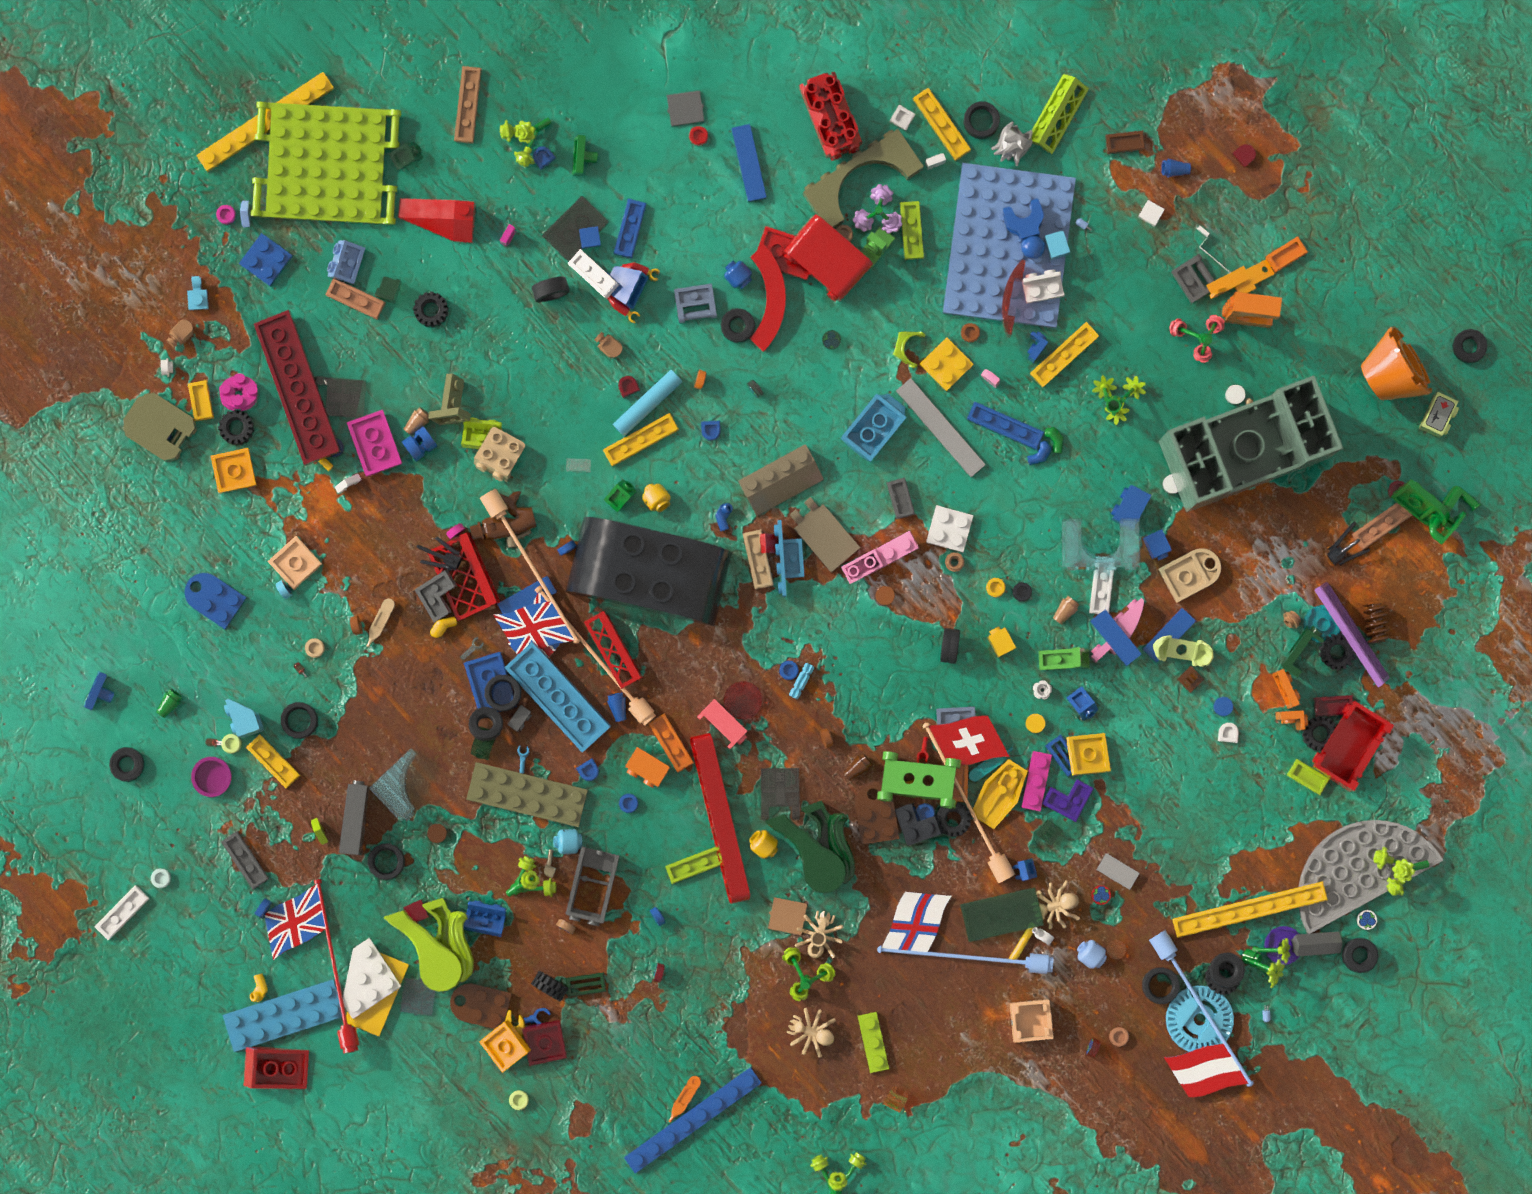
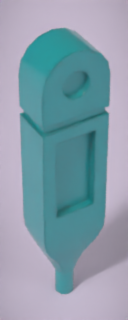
M1011 747L1006 751L1009 754L1014 749ZM1007 757L985 760L969 772V779L973 782L980 780L1002 764Z

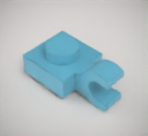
M193 276V290L187 291L188 309H209L208 292L201 288V277Z

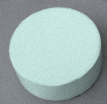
M157 869L151 875V882L157 888L167 887L171 882V875L166 869Z

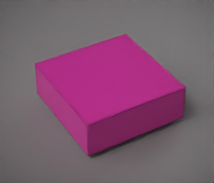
M509 224L500 239L501 244L506 247L516 233L514 226Z

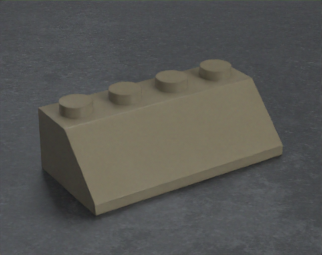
M805 444L742 478L738 483L756 516H759L824 479Z

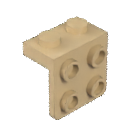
M493 427L474 457L475 467L482 472L488 471L493 474L492 476L498 481L504 480L508 482L511 477V471L523 452L525 444L502 430Z

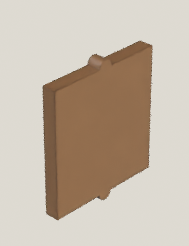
M774 897L772 911L769 912L771 916L768 929L801 935L802 932L796 929L797 927L803 928V923L806 921L804 915L807 904Z

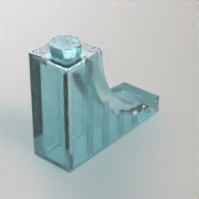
M412 748L369 788L400 822L404 820L408 822L415 815L414 811L416 810L410 801L406 788L408 769L414 758L418 755Z

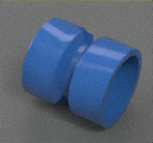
M424 426L415 432L414 437L409 436L402 441L416 462L425 456L426 451L431 452L438 447Z

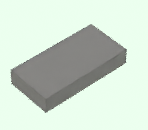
M1107 853L1096 869L1129 890L1139 875L1137 871Z

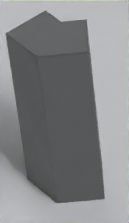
M1339 932L1298 934L1291 940L1293 944L1292 951L1297 956L1341 953L1342 939Z

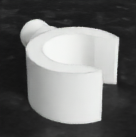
M1034 927L1032 929L1036 938L1047 945L1051 944L1054 939L1052 935L1041 928Z

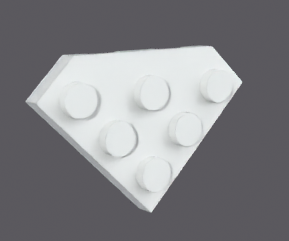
M370 938L353 948L343 995L344 1007L352 1019L402 987Z

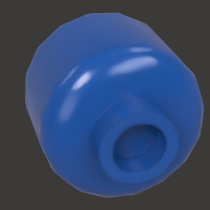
M733 260L725 267L727 271L724 277L733 288L739 287L742 289L752 280V271L741 260L736 263Z

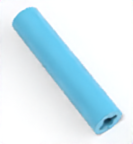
M670 370L612 425L622 436H626L682 383V380Z

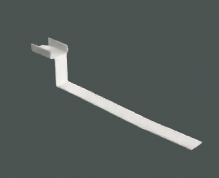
M1201 226L1196 227L1199 232L1208 238L1209 232ZM1202 249L1206 254H1208L1212 259H1214L1209 253Z

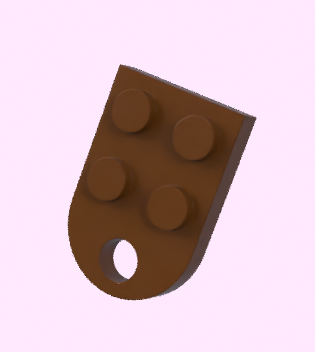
M872 784L861 789L855 800L861 845L899 839L893 799L892 802H885L868 798V791L870 789L881 791V785Z
M468 983L459 986L453 992L450 999V1007L455 1017L461 1021L496 1029L505 1022L512 993ZM463 995L466 1003L463 1006L456 1005V996Z

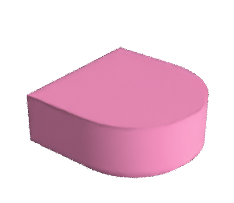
M985 369L982 372L981 376L993 387L996 388L1000 384V378L991 371Z

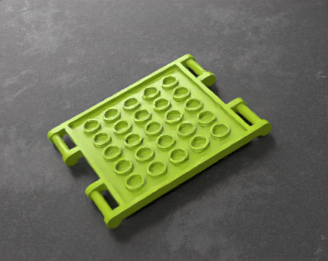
M257 102L258 121L255 140L270 142L268 179L252 178L254 193L253 210H251L250 216L395 225L394 206L397 186L383 185L385 149H400L398 134L401 110ZM266 109H271L270 135L264 134ZM386 116L392 117L390 142H385ZM262 185H267L266 211L260 210ZM382 192H388L386 218H381Z

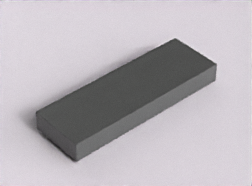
M238 831L221 841L253 890L269 880V877Z

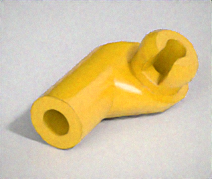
M453 616L436 621L430 631L431 636L434 638L441 637L447 628L457 625L456 618Z
M263 973L254 976L257 986L253 993L250 994L252 1002L263 1000L268 991Z

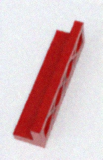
M602 611L584 622L621 689L643 678L606 611ZM600 619L603 624L601 633L593 631L590 623ZM603 636L610 637L612 640L610 649L602 647L601 640ZM612 652L620 655V666L611 663ZM621 669L629 671L632 679L622 683L619 677Z

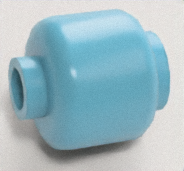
M561 829L558 831L557 836L553 838L554 848H557L560 854H576L582 847V835L578 834L576 829Z

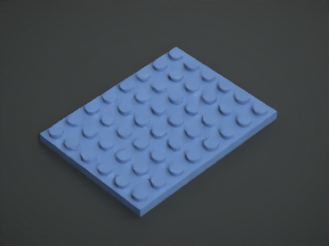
M962 163L943 314L1049 328L1057 327L1060 297L1026 304L1022 280L1028 274L1037 273V276L1044 275L1045 271L1055 269L1056 272H1061L1062 282L1066 256L1050 261L1045 245V251L1041 257L1037 259L1027 258L1021 251L1022 243L1019 237L1011 234L1006 229L1003 208L1011 207L1017 217L1026 218L1031 214V200L1039 199L1044 213L1043 222L1039 228V237L1044 241L1046 235L1064 231L1066 241L1068 242L1076 178Z

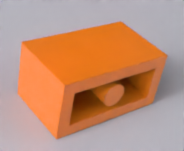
M638 747L625 766L628 768L627 773L635 778L638 775L645 779L643 783L651 788L654 786L659 787L670 769L669 766Z

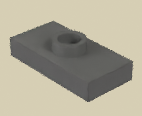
M905 477L886 482L896 520L915 515Z

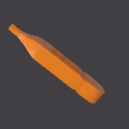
M692 1076L688 1080L687 1085H685L672 1107L671 1118L669 1119L670 1123H672L675 1117L683 1113L700 1086L701 1080L698 1076Z

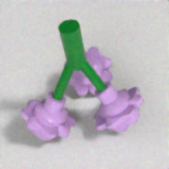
M878 184L876 188L871 189L872 194L870 196L878 205L873 213L866 212L864 209L856 211L853 222L856 228L865 232L872 229V223L874 222L872 217L881 215L884 218L882 220V230L888 234L897 232L902 226V216L898 215L897 212L886 215L882 208V205L892 201L893 191L889 189L888 185L882 186Z

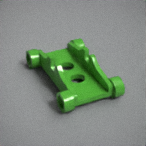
M883 752L882 760L885 761L882 790L878 791L877 800L892 802L893 795L910 798L920 797L922 799L941 800L940 807L955 809L956 800L953 799L956 770L960 769L961 760L946 758L945 766L897 761L898 753ZM908 773L915 776V780L911 784L904 782V776ZM930 775L934 778L931 786L923 784L925 776Z

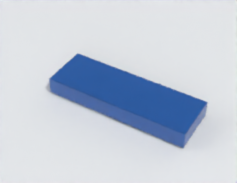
M628 199L614 250L615 255L633 258L647 203Z
M548 576L542 578L551 595L556 594L557 592ZM537 581L498 603L497 605L503 614L533 604L538 594L535 589L541 585L540 582Z
M1181 608L1142 650L1157 663L1159 659L1156 657L1153 649V644L1156 640L1168 635L1179 639L1196 620Z
M1106 609L1090 621L1125 666L1141 655L1140 651Z

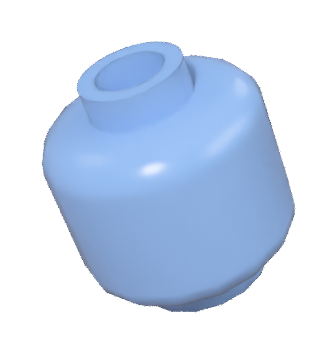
M1094 940L1082 942L1077 949L1079 961L1090 969L1101 967L1107 958L1105 955L1106 950Z

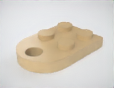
M1196 549L1158 570L1177 603L1213 584L1220 575L1221 564L1219 558L1212 551ZM1207 558L1214 560V568H1206L1205 560Z

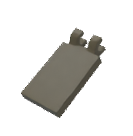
M810 497L804 502L811 510L802 518L795 509L790 514L791 518L798 525L794 530L826 568L832 572L859 550L860 547L823 504L818 507Z

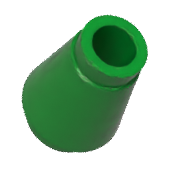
M173 689L166 691L156 713L166 718L167 715L181 704L183 697Z

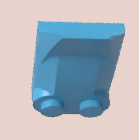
M876 394L842 435L841 440L862 458L871 462L907 418L905 416V407L889 394Z

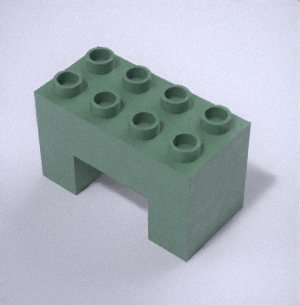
M1315 376L1279 388L1271 396L1206 420L1205 417L1168 430L1159 440L1186 513L1327 460L1343 448Z

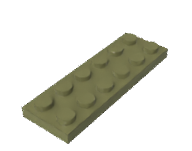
M476 762L466 800L579 827L588 790Z

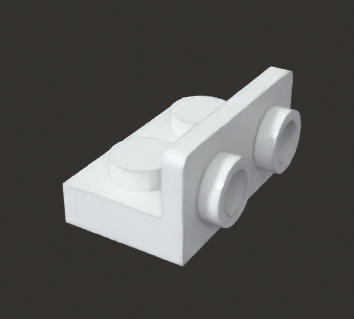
M1055 269L1044 272V275L1037 276V273L1026 275V278L1022 280L1026 304L1064 297L1060 271L1056 272Z

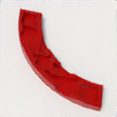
M765 244L750 257L759 268L766 287L765 313L758 329L750 338L763 352L776 337L786 309L784 277L777 260Z

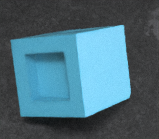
M1064 231L1052 233L1044 237L1050 261L1069 255L1070 250Z

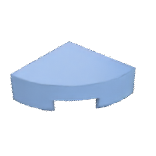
M249 201L241 202L240 215L243 227H250Z

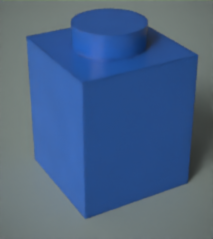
M1162 529L1143 538L1152 560L1157 558L1159 561L1169 556L1168 552L1171 551V547Z

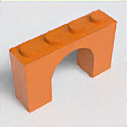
M1235 292L1232 297L1230 296L1227 303L1223 305L1222 317H1225L1224 322L1270 328L1273 319L1277 320L1280 317L1282 298Z

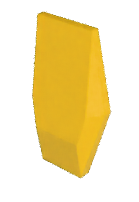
M1008 759L984 782L973 807L977 819L995 829L1017 804L1027 770Z

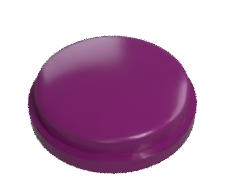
M205 757L199 760L191 773V781L195 790L206 797H216L223 794L229 788L232 780L230 767L224 760L218 757Z

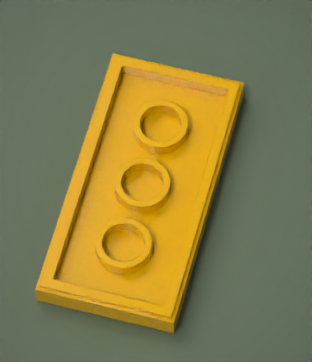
M380 953L399 983L402 984L409 964ZM399 989L354 1019L347 1012V1023L380 1036Z

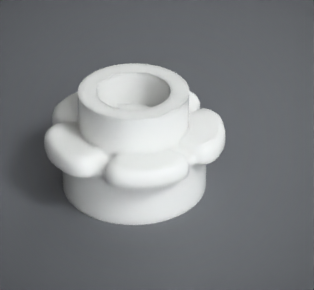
M166 358V360H161V375L169 377V373H173V362H169V359Z
M1044 680L1035 683L1033 686L1034 696L1038 699H1047L1052 692L1051 685H1048Z

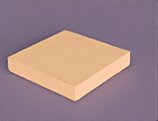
M297 536L268 561L293 590L322 565Z

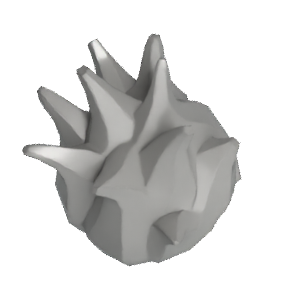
M1012 121L1003 128L998 143L991 149H999L994 152V155L1002 154L1001 162L1006 158L1010 160L1014 157L1015 164L1018 166L1019 160L1032 145L1033 131L1030 130L1023 135L1018 125L1012 126L1014 123Z

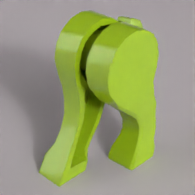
M444 898L422 904L438 922V934L436 937L414 921L406 910L385 916L384 919L403 932L413 942L419 957L420 977L423 983L431 990H450L460 982L466 981L472 975L474 960L463 929L467 915L461 911L452 913Z

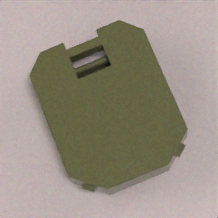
M154 392L138 397L123 419L125 436L165 462L178 460L182 452L179 449L187 436L191 438L197 431L193 417ZM174 429H177L178 432L176 433L172 441L168 442L167 440L174 431Z

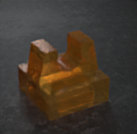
M893 1086L887 1094L883 1105L900 1113L907 1101L908 1092L904 1091L900 1095L896 1093L898 1087Z

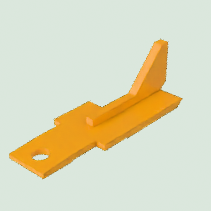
M1266 259L1248 269H1245L1243 266L1206 286L1211 293L1209 295L1211 299L1234 287L1237 292L1248 293L1256 289L1255 284L1274 275V272ZM1262 267H1266L1268 271L1263 272Z

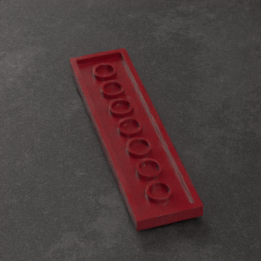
M287 310L254 323L303 464L307 466L341 452L291 311Z

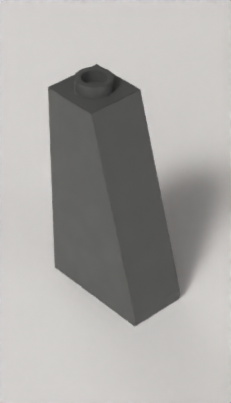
M353 781V784H348L339 853L362 855L369 792V786L364 785L365 782Z

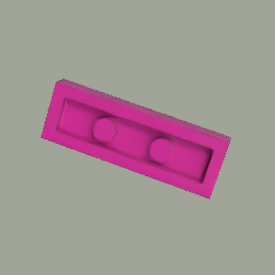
M1032 751L1021 808L1041 811L1052 757L1051 754Z

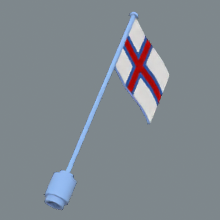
M905 892L897 906L891 930L882 948L881 946L877 948L879 953L882 951L1025 964V968L1029 969V973L1047 974V972L1052 973L1053 957L1045 954L1030 953V957H1026L1025 961L928 952L937 934L944 908L951 896Z

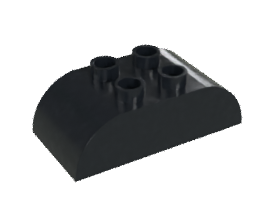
M583 517L566 592L715 627L732 552L709 543L595 517Z

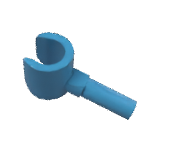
M519 746L517 749L520 756L519 773H524L529 748L527 746V752L522 754L520 753L521 746Z

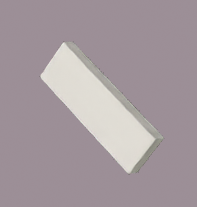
M581 249L568 263L606 299L619 286L612 277Z
M1096 556L1089 609L1091 614H1100L1105 609L1109 613L1115 558Z
M135 885L95 928L107 940H110L150 898Z

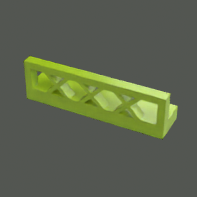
M1062 75L1032 129V144L1041 146L1048 153L1053 154L1089 90L1076 77ZM1078 86L1081 90L1078 96L1075 97L1074 91ZM1067 103H1070L1071 108L1069 112L1066 113L1065 107ZM1061 119V126L1056 130V123ZM1052 135V142L1048 146L1045 143L1048 137Z

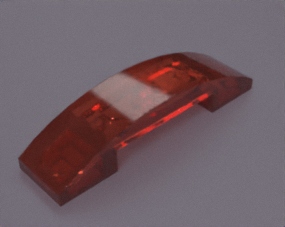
M1021 260L1011 273L1002 297L1001 319L1004 332L1008 338L1012 335L1015 316L1008 315L1014 281H1022L1026 260Z

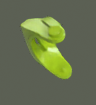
M920 331L899 332L893 355L905 364L910 365V368L915 369L918 364L908 360L904 353V346L910 337L918 336L925 338V334Z

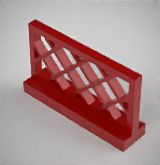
M468 532L446 542L451 547L453 544L460 542L462 546L460 556L470 564L467 573L459 569L453 572V580L457 572L466 575L463 585L456 583L458 587L462 588L459 597L452 596L450 591L446 593L457 621H461L501 602L475 541H473L472 534ZM443 545L431 549L435 552L451 553L449 550H445ZM428 553L432 562L441 563L436 561L434 555ZM434 566L437 575L443 572L444 568L440 569ZM469 577L477 580L478 584L475 590L466 587ZM465 589L474 592L470 603L461 600ZM477 594L483 596L487 604L481 607L474 605ZM460 602L469 605L467 613L461 616L458 611Z

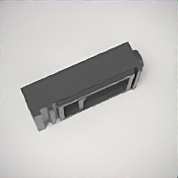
M581 847L566 910V915H569L570 920L580 922L582 918L588 920V924L595 926L604 923L620 858L619 855ZM583 866L611 872L609 883L591 879L587 876L582 877ZM580 879L584 882L591 881L608 885L601 915L573 908Z

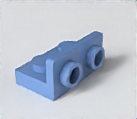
M346 240L338 241L333 248V260L330 261L327 268L329 272L328 277L354 284L365 247Z

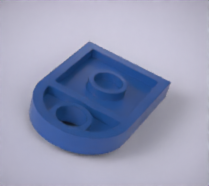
M208 573L194 575L185 586V598L188 604L225 630L247 599L241 593ZM194 582L201 583L202 587L199 592L192 591L191 586Z

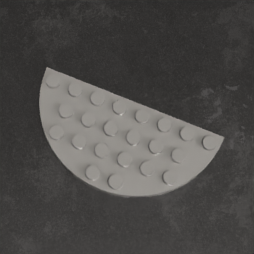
M1368 820L1352 823L1337 829L1317 845L1307 859L1301 873L1299 887L1323 881L1328 898L1327 901L1299 907L1300 917L1307 934L1320 929L1388 891L1386 888L1388 885L1387 879H1398L1394 877L1395 872L1392 871L1395 863H1387L1382 869H1379L1373 860L1377 850H1382L1383 847H1386L1389 856L1400 861L1406 859L1413 864L1428 860L1429 868L1443 861L1442 857L1429 841L1416 831L1398 823ZM1425 868V869H1421V870L1415 871V874H1413L1412 877H1414V876L1420 874L1421 872H1423V871H1425V870H1427V869H1429V868Z

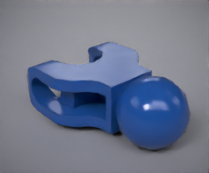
M1039 199L1031 200V214L1026 218H1019L1014 214L1011 207H1004L1003 218L1006 229L1011 234L1019 237L1022 243V253L1030 259L1041 257L1045 251V243L1039 237V228L1042 225L1044 213Z

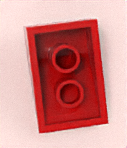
M246 1047L244 1086L254 1089H307L309 1050Z

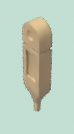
M386 599L382 603L369 629V642L366 646L370 647L371 643L382 634L395 608V602L392 599Z

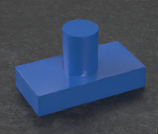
M98 671L83 707L92 710L97 698L109 703L111 702L114 692L102 687L107 674Z

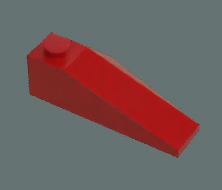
M400 199L398 218L427 229L453 242L473 243L476 205L472 201Z

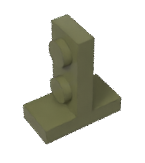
M453 373L446 374L441 410L429 411L428 419L439 425L470 421L471 414L460 408L464 380Z

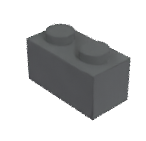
M521 705L508 723V726L517 732L519 730L522 731L525 721H529L532 716L531 711Z

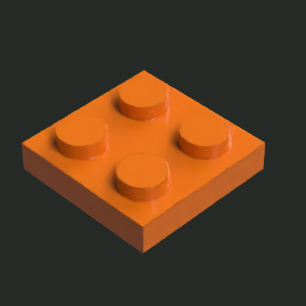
M1284 669L1273 673L1272 676L1287 709L1299 705L1298 700L1301 698L1297 689L1293 690L1291 682L1293 681L1288 671L1285 672Z

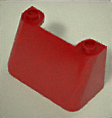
M816 214L808 220L782 251L783 257L790 264H793V262L799 263L826 287L828 291L827 296L831 300H837L838 302L848 294L873 265L869 258Z
M1356 701L1345 705L1342 713H1344L1343 717L1321 753L1317 752L1312 759L1315 769L1349 792L1355 791L1359 784L1357 779L1362 777V773L1380 743L1384 741L1383 737L1387 733L1390 734L1394 727L1393 724Z

